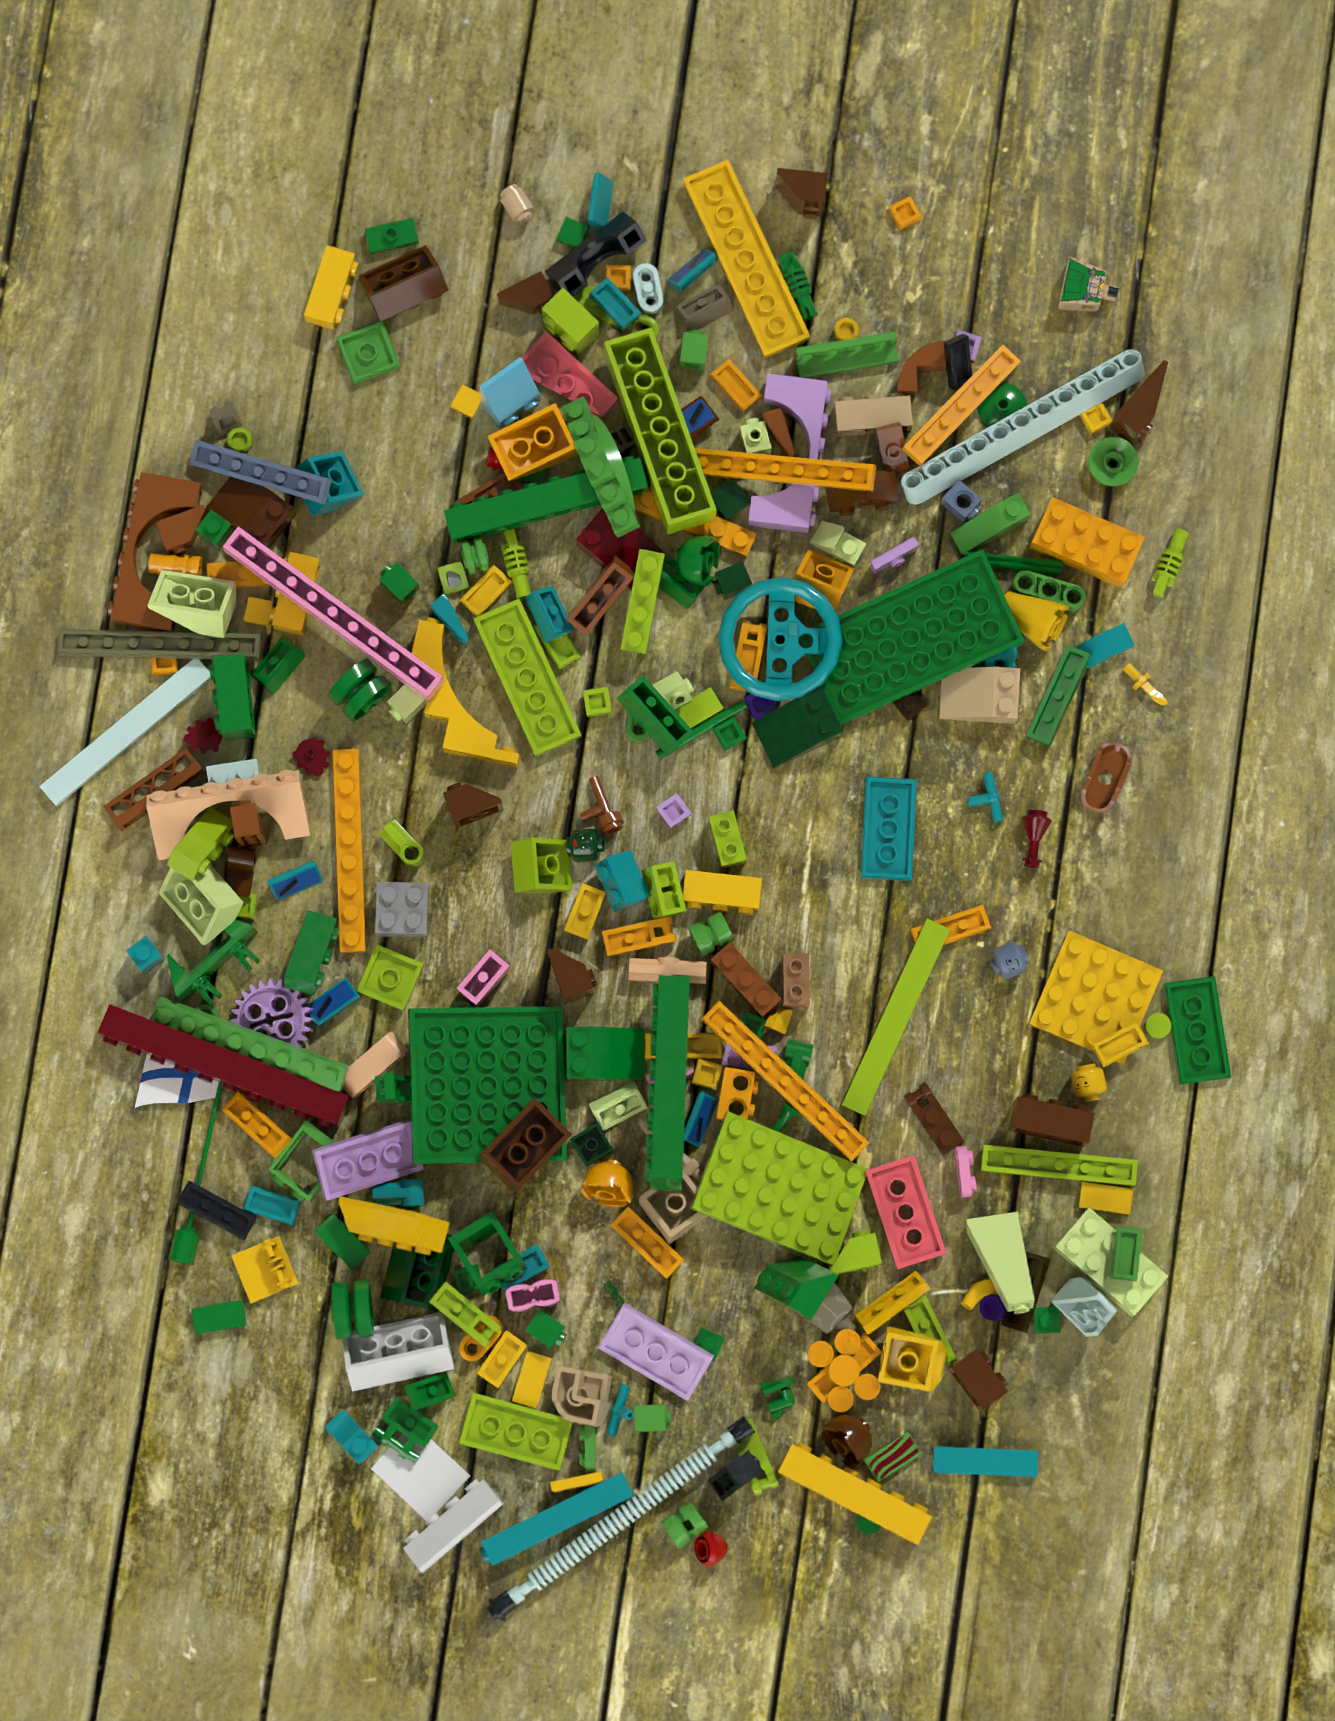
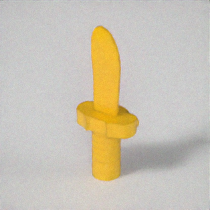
M1131 663L1123 668V671L1135 681V684L1132 686L1134 690L1141 687L1153 701L1160 705H1167V700L1147 681L1151 677L1148 673L1143 676Z

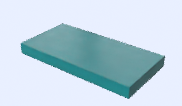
M866 776L861 860L862 879L912 881L917 779Z

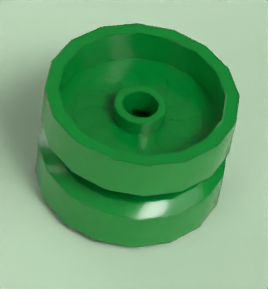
M368 658L358 662L343 674L327 694L336 706L344 705L342 712L351 722H356L368 714L386 697L393 686L384 675L375 676L377 667Z
M369 1280L355 1281L353 1284V1297L350 1295L349 1285L346 1282L332 1283L331 1314L336 1339L351 1338L353 1322H355L359 1337L374 1336L373 1303Z

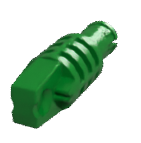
M793 251L779 256L783 278L793 300L797 301L803 321L810 320V316L813 318L817 317L818 313L810 296L812 288L804 268Z

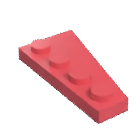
M547 331L521 357L534 381L572 402L584 396L591 412L601 418H604L620 400Z

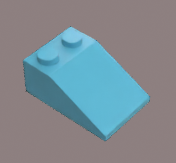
M521 357L479 386L482 406L500 429L519 420L518 416L523 412L529 413L539 405L538 401L541 400L540 393Z

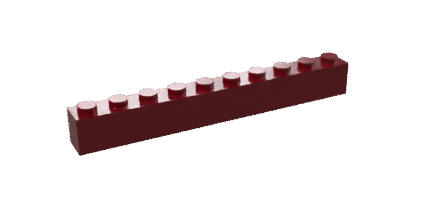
M109 1004L97 1032L103 1037L102 1042L114 1047L117 1044L127 1047V1052L140 1056L141 1052L150 1055L149 1060L160 1065H164L165 1062L175 1065L173 1069L184 1074H188L189 1071L197 1073V1078L212 1084V1081L215 1080L222 1083L221 1087L228 1091L236 1093L238 1089L246 1092L245 1097L260 1102L262 1098L270 1101L269 1106L277 1110L284 1111V1108H288L294 1111V1116L304 1120H308V1117L318 1120V1125L330 1130L333 1126L340 1127L351 1100L348 1095Z

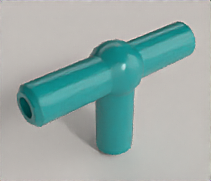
M993 772L983 773L987 793L968 797L969 807L989 803L993 822L1003 821L999 802L1000 794L996 789Z
M621 1384L615 1404L611 1407L612 1415L606 1432L608 1435H617L621 1417L627 1420H631L634 1417V1412L625 1408L630 1390L628 1385Z

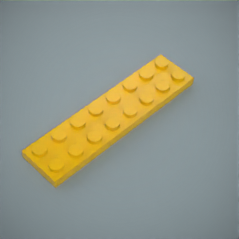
M727 159L683 178V184L764 359L809 340L811 336L729 160Z

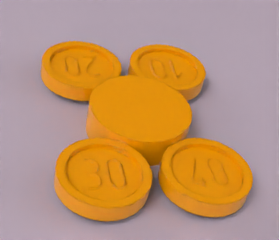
M851 1329L839 1331L834 1338L835 1348L842 1355L834 1357L833 1348L825 1341L812 1343L807 1352L808 1359L814 1366L825 1367L829 1365L828 1375L839 1386H835L829 1391L827 1401L829 1406L837 1412L847 1411L851 1408L854 1401L851 1390L845 1386H850L854 1383L856 1395L864 1400L874 1399L880 1392V1382H878V1379L872 1374H862L859 1376V1364L853 1357L849 1356L857 1352L860 1347V1337Z

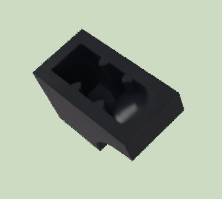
M747 1450L710 1477L708 1482L719 1498L724 1501L760 1475L763 1470L758 1458Z

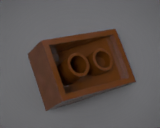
M1165 359L1120 408L1109 428L1132 446L1137 441L1141 444L1153 428L1151 422L1155 416L1168 362Z
M231 476L205 507L208 511L212 510L231 523L234 530L239 526L268 549L296 516L294 507L271 490Z

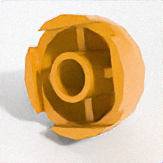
M607 1160V1162L593 1165L587 1171L581 1186V1192L587 1199L591 1200L593 1196L601 1199L599 1201L600 1205L609 1207H624L627 1201L630 1204L634 1191L632 1175L616 1160Z

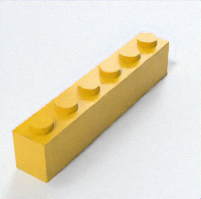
M798 1442L797 1446L790 1445L777 1473L865 1517L915 1545L919 1544L932 1516L927 1514L929 1509L918 1503H914L913 1506L905 1503L906 1497L892 1490L888 1494L880 1490L881 1484L869 1478L867 1482L857 1478L858 1472L846 1466L843 1470L834 1466L836 1461L823 1454L818 1458L811 1454L812 1448Z

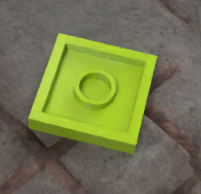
M376 944L357 992L404 1012L424 964Z

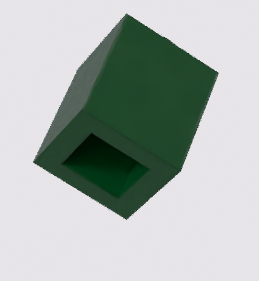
M743 561L715 572V580L712 581L717 596L721 594L724 600L736 596L752 585Z

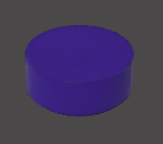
M994 1294L985 1296L979 1305L981 1315L989 1321L1001 1320L1007 1311L1001 1298Z

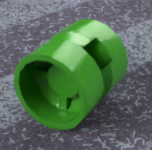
M721 912L707 917L706 923L699 921L688 926L693 942L702 957L715 951L716 945L724 947L729 942H734L733 935Z
M690 1500L678 1508L677 1515L671 1513L660 1522L679 1549L691 1541L692 1535L698 1536L709 1528ZM689 1519L691 1523L685 1528L682 1522Z

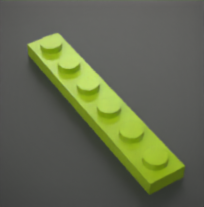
M983 1145L981 1171L1136 1186L1138 1160Z

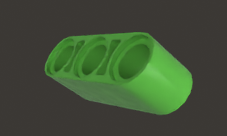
M1030 571L1019 572L1012 583L1013 592L1065 604L1069 607L1067 612L1078 611L1086 596L1085 591L1078 585ZM1025 579L1029 581L1031 587L1027 590L1021 589L1018 586V581ZM1046 586L1052 587L1055 595L1051 597L1044 595L1042 588ZM1074 593L1079 597V602L1072 604L1067 600L1066 596Z

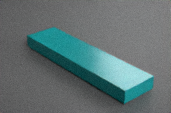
M934 1446L933 1473L1038 1477V1451Z

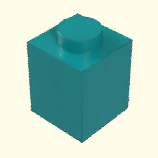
M147 935L126 950L143 974H146L165 960Z

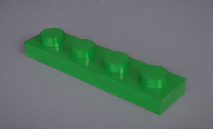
M1069 645L1066 646L1026 734L1028 739L1051 747L1092 657L1090 653Z

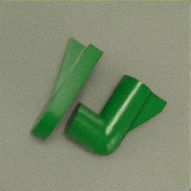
M793 1376L759 1383L764 1395L779 1390L782 1396L780 1399L767 1403L773 1420L777 1419L786 1408L795 1404L791 1387H787L795 1382Z

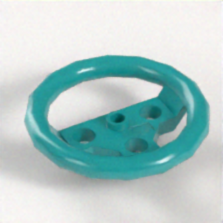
M786 577L760 580L738 593L723 613L718 633L721 661L733 681L753 696L774 701L800 698L823 685L838 663L843 642L839 616L827 597L807 582ZM769 595L766 683L745 671L736 656L733 636L737 620L746 607L760 597ZM795 595L800 596L815 607L824 621L825 628H806L796 618ZM783 608L789 612V617L785 622H778L775 619L774 615L778 609ZM806 634L812 636L814 641L811 647L802 648L799 645L801 636ZM780 635L784 636L785 642L783 644L776 643ZM824 654L823 659L813 673L797 683H792L793 666L805 655ZM777 659H783L787 663V668L782 673H777L772 668L774 661Z

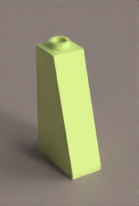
M1018 1212L966 1219V1233L1007 1312L1014 1311L1017 1314L1028 1312L1034 1306V1295Z

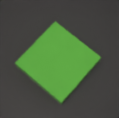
M383 321L336 337L354 385L401 368Z

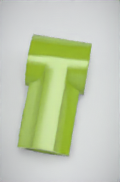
M395 819L382 828L379 832L380 837L402 859L407 867L418 868L423 864L425 854L422 847ZM415 849L419 851L417 859L408 860L406 858L409 850Z

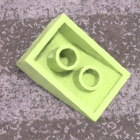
M161 570L149 600L148 608L198 634L224 638L237 604L236 582Z

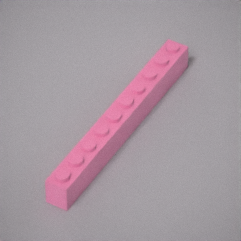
M239 526L224 544L223 548L229 556L428 702H430L444 683L443 676Z

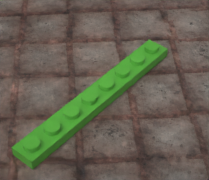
M164 997L157 999L152 1021L339 1092L343 1089L349 1065Z

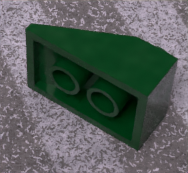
M822 686L803 697L793 699L752 722V726L773 769L841 738L843 735L842 727Z

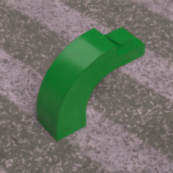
M394 1072L375 1076L376 1102L384 1104H410V1076L396 1075Z

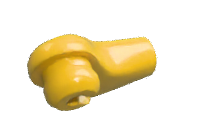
M991 1279L972 1284L961 1305L968 1310H972L983 1297L990 1294L998 1295Z

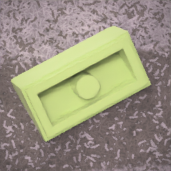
M634 1081L589 1103V1107L602 1131L648 1108Z

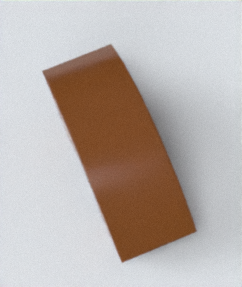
M945 341L925 345L909 357L900 372L896 393H904V396L916 397L918 391L917 372H945L946 362L943 344Z

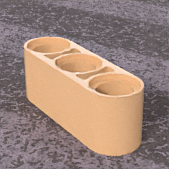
M391 1031L349 1066L343 1090L351 1099L356 1098L375 1082V1076H382L383 1073L387 1072L401 1060L409 1050Z

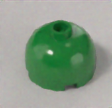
M708 535L693 536L688 538L681 548L677 549L675 562L678 563V570L681 576L688 582L706 587L713 581L714 576H710L713 566L716 569L718 568L720 558V544L715 542L716 537Z

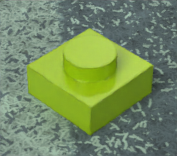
M608 687L583 691L587 717L612 713Z

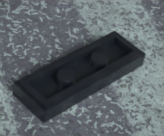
M190 1180L187 1181L176 1201V1204L243 1241L246 1239L257 1218Z

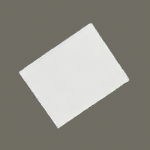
M402 1434L398 1438V1440L404 1444H406V1442L409 1439V1437H407L404 1434ZM432 1439L425 1448L418 1443L414 1445L412 1449L420 1454L415 1463L407 1458L404 1460L398 1456L399 1453L390 1447L374 1464L371 1470L426 1521L435 1515L470 1477Z

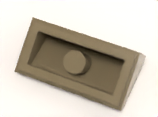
M720 284L675 307L688 331L699 330L733 311L731 300Z

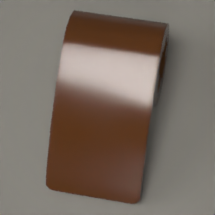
M230 846L227 859L228 875L226 883L238 896L250 897L256 862V849Z

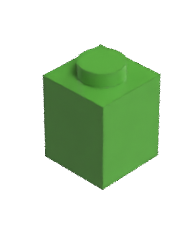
M689 330V332L683 333L680 368L705 371L709 335H705L700 330Z
M635 1405V1432L666 1431V1426H671V1410H666L665 1405Z

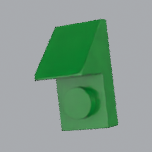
M447 1372L404 1387L412 1411L421 1410L455 1397Z

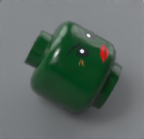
M593 828L572 831L570 837L566 839L568 857H572L577 863L597 861L600 857V852L605 851L604 837H599L598 832Z

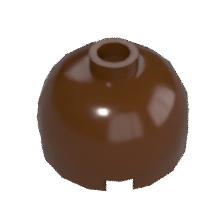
M847 1414L834 1417L822 1427L825 1430L821 1432V1436L826 1446L834 1456L839 1452L845 1458L841 1461L851 1468L857 1467L869 1455L872 1448V1436L870 1426L864 1419H858Z

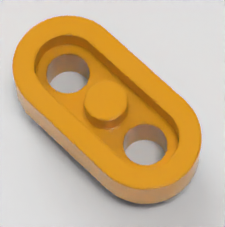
M487 1315L501 1326L502 1329L497 1334L494 1333L489 1339L490 1343L486 1348L468 1333L462 1339L459 1345V1352L465 1360L470 1362L480 1360L499 1339L503 1326L498 1318ZM481 1322L475 1330L481 1334L487 1325ZM470 1344L477 1345L476 1353H469L468 1346Z

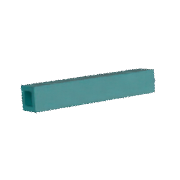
M623 1472L482 1541L483 1547L479 1548V1551L485 1563L490 1561L493 1566L634 1496Z

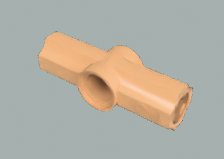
M657 957V959L630 958L629 981L655 982L658 984L659 975L689 976L690 984H706L707 962L680 961L679 958Z

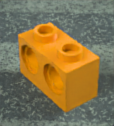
M725 1067L716 1120L722 1121L725 1112H729V1106L735 1102L743 1106L744 1112L740 1116L753 1120L755 1105L750 1104L752 1094L757 1095L760 1080L755 1079L756 1072ZM738 1077H742L748 1082V1087L743 1091L736 1090L733 1086V1081Z

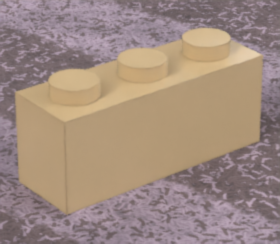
M893 393L889 397L879 398V395H867L864 399L854 400L853 397H842L834 403L836 437L876 434L875 428L898 422L901 423L903 432L912 430L910 396H904V393Z

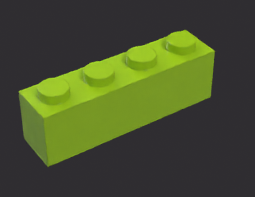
M639 549L621 650L647 654L666 554Z

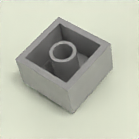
M377 882L376 936L428 938L429 884Z

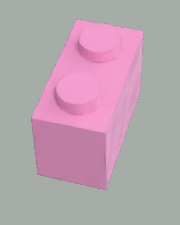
M489 949L456 989L475 1007H479L508 973L510 966Z

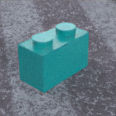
M631 850L606 857L594 865L597 870V877L602 882L607 900L614 912L638 905L650 897Z

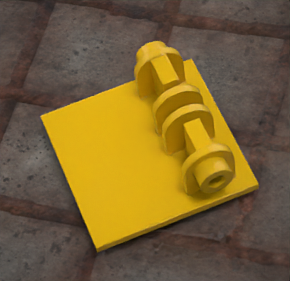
M280 1236L272 1239L269 1238L256 1246L232 1255L250 1303L299 1284Z

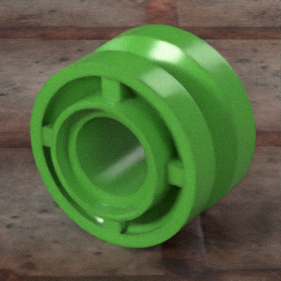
M481 536L474 537L473 543H470L467 539L462 540L460 551L465 570L468 569L469 575L476 574L477 568H480L483 572L488 571L490 561L485 542H482Z

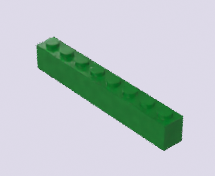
M634 456L623 458L633 496L649 492L641 459H635ZM585 469L572 472L570 477L561 478V476L549 478L547 483L526 484L522 486V490L514 492L512 489L503 490L496 497L488 498V496H481L475 498L473 503L470 504L455 503L450 505L448 510H444L451 540L453 544H458L465 539L469 541L477 536L484 537L601 505Z

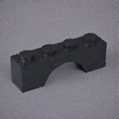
M623 211L544 272L555 290L559 292L564 288L573 297L588 286V276L598 263L614 255H628L647 241L638 223Z

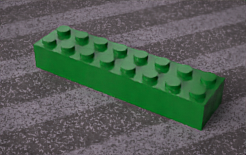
M659 975V983H653V1006H658V1008H652V1031H657V1033H651V1056H656V1058H650V1081H655V1084L649 1083V1106H654V1109H648V1131H653V1134H647V1156H652V1160L646 1159V1181L651 1182V1190L682 1191L689 976Z

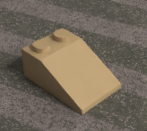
M971 667L941 680L939 719L1015 724L1018 719L1020 668Z

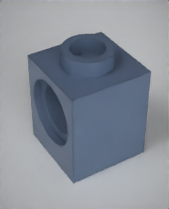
M958 480L942 498L941 504L964 523L968 518L970 520L975 518L981 511L979 506L982 499L962 481ZM960 498H965L969 501L970 506L961 508L957 505L956 501Z

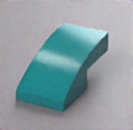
M1122 623L1082 642L1076 648L1091 654L1092 657L1086 668L1089 669L1109 660L1117 654L1134 648L1135 645L1125 623Z

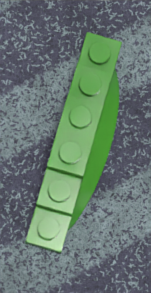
M584 396L562 406L561 409L567 420V426L574 440L575 448L601 506L607 514L615 535L621 537L641 527L635 515V504L628 474L619 449L609 430L601 419L592 414Z

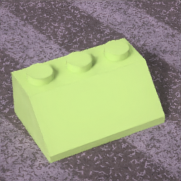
M211 864L204 875L199 874L193 881L170 867L159 891L160 896L202 945L208 944L234 922L244 903Z

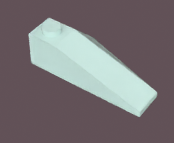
M1081 1277L1069 1278L1051 1300L1086 1337L1098 1336L1117 1312V1309L1087 1279Z

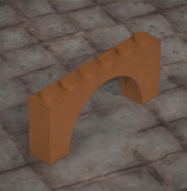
M141 472L140 479L135 480L133 494H136L135 503L130 504L128 518H131L130 527L125 528L123 542L126 543L125 551L120 552L118 567H121L119 577H115L113 591H116L115 600L110 601L108 616H111L114 624L151 631L174 632L176 622L148 608L152 594L146 590L139 579L136 568L137 550L145 533L157 521L169 515L182 513L200 506L203 492L201 483Z

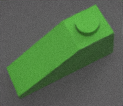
M1017 493L950 533V536L962 556L964 552H970L1024 524L1029 520L1031 514L1020 494Z

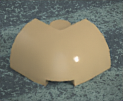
M557 1365L552 1389V1401L557 1411L568 1421L596 1427L601 1426L610 1407V1402L607 1401L612 1376Z

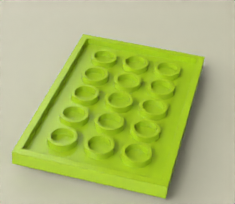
M727 1111L725 1112L690 1209L832 1266L838 1257L866 1178L865 1170L869 1169Z

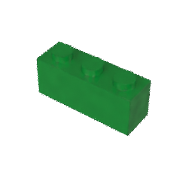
M644 675L617 697V700L666 755L674 751L694 733Z
M307 910L285 973L284 988L314 996L316 988L322 987L325 973L322 970L324 965L329 966L333 952L330 950L332 943H337L340 929L336 928L337 918Z

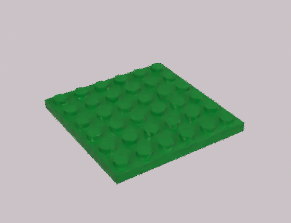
M562 1006L408 1009L412 1165L483 1163L477 1155L534 1098L566 1128ZM567 1141L546 1162L567 1161Z

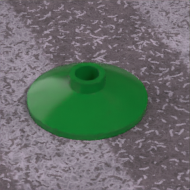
M1002 382L977 407V412L983 424L990 427L1026 407L1027 401L1023 392L1018 387ZM1005 401L1008 406L1003 409L999 407L998 403Z

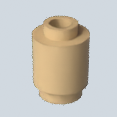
M517 184L508 186L500 193L501 203L513 222L519 221L524 223L533 216L534 207L523 189L518 188Z

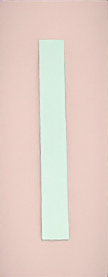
M192 659L39 787L56 807L59 806L211 679L210 671L199 659Z

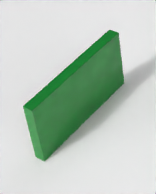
M1215 976L1164 983L1179 1085L1231 1078Z

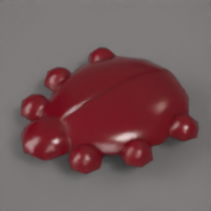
M209 717L207 721L203 722L196 720L194 728L191 726L187 727L188 734L184 735L183 740L186 744H192L190 747L192 751H196L199 748L200 752L205 754L207 750L212 749L214 752L219 750L218 746L222 741V734H219L218 730H216L212 718Z
M305 739L293 751V757H297L299 761L297 767L300 769L306 768V775H310L313 772L315 776H321L324 773L323 767L327 768L329 766L325 759L329 757L330 753L325 751L323 747L325 745L324 740Z

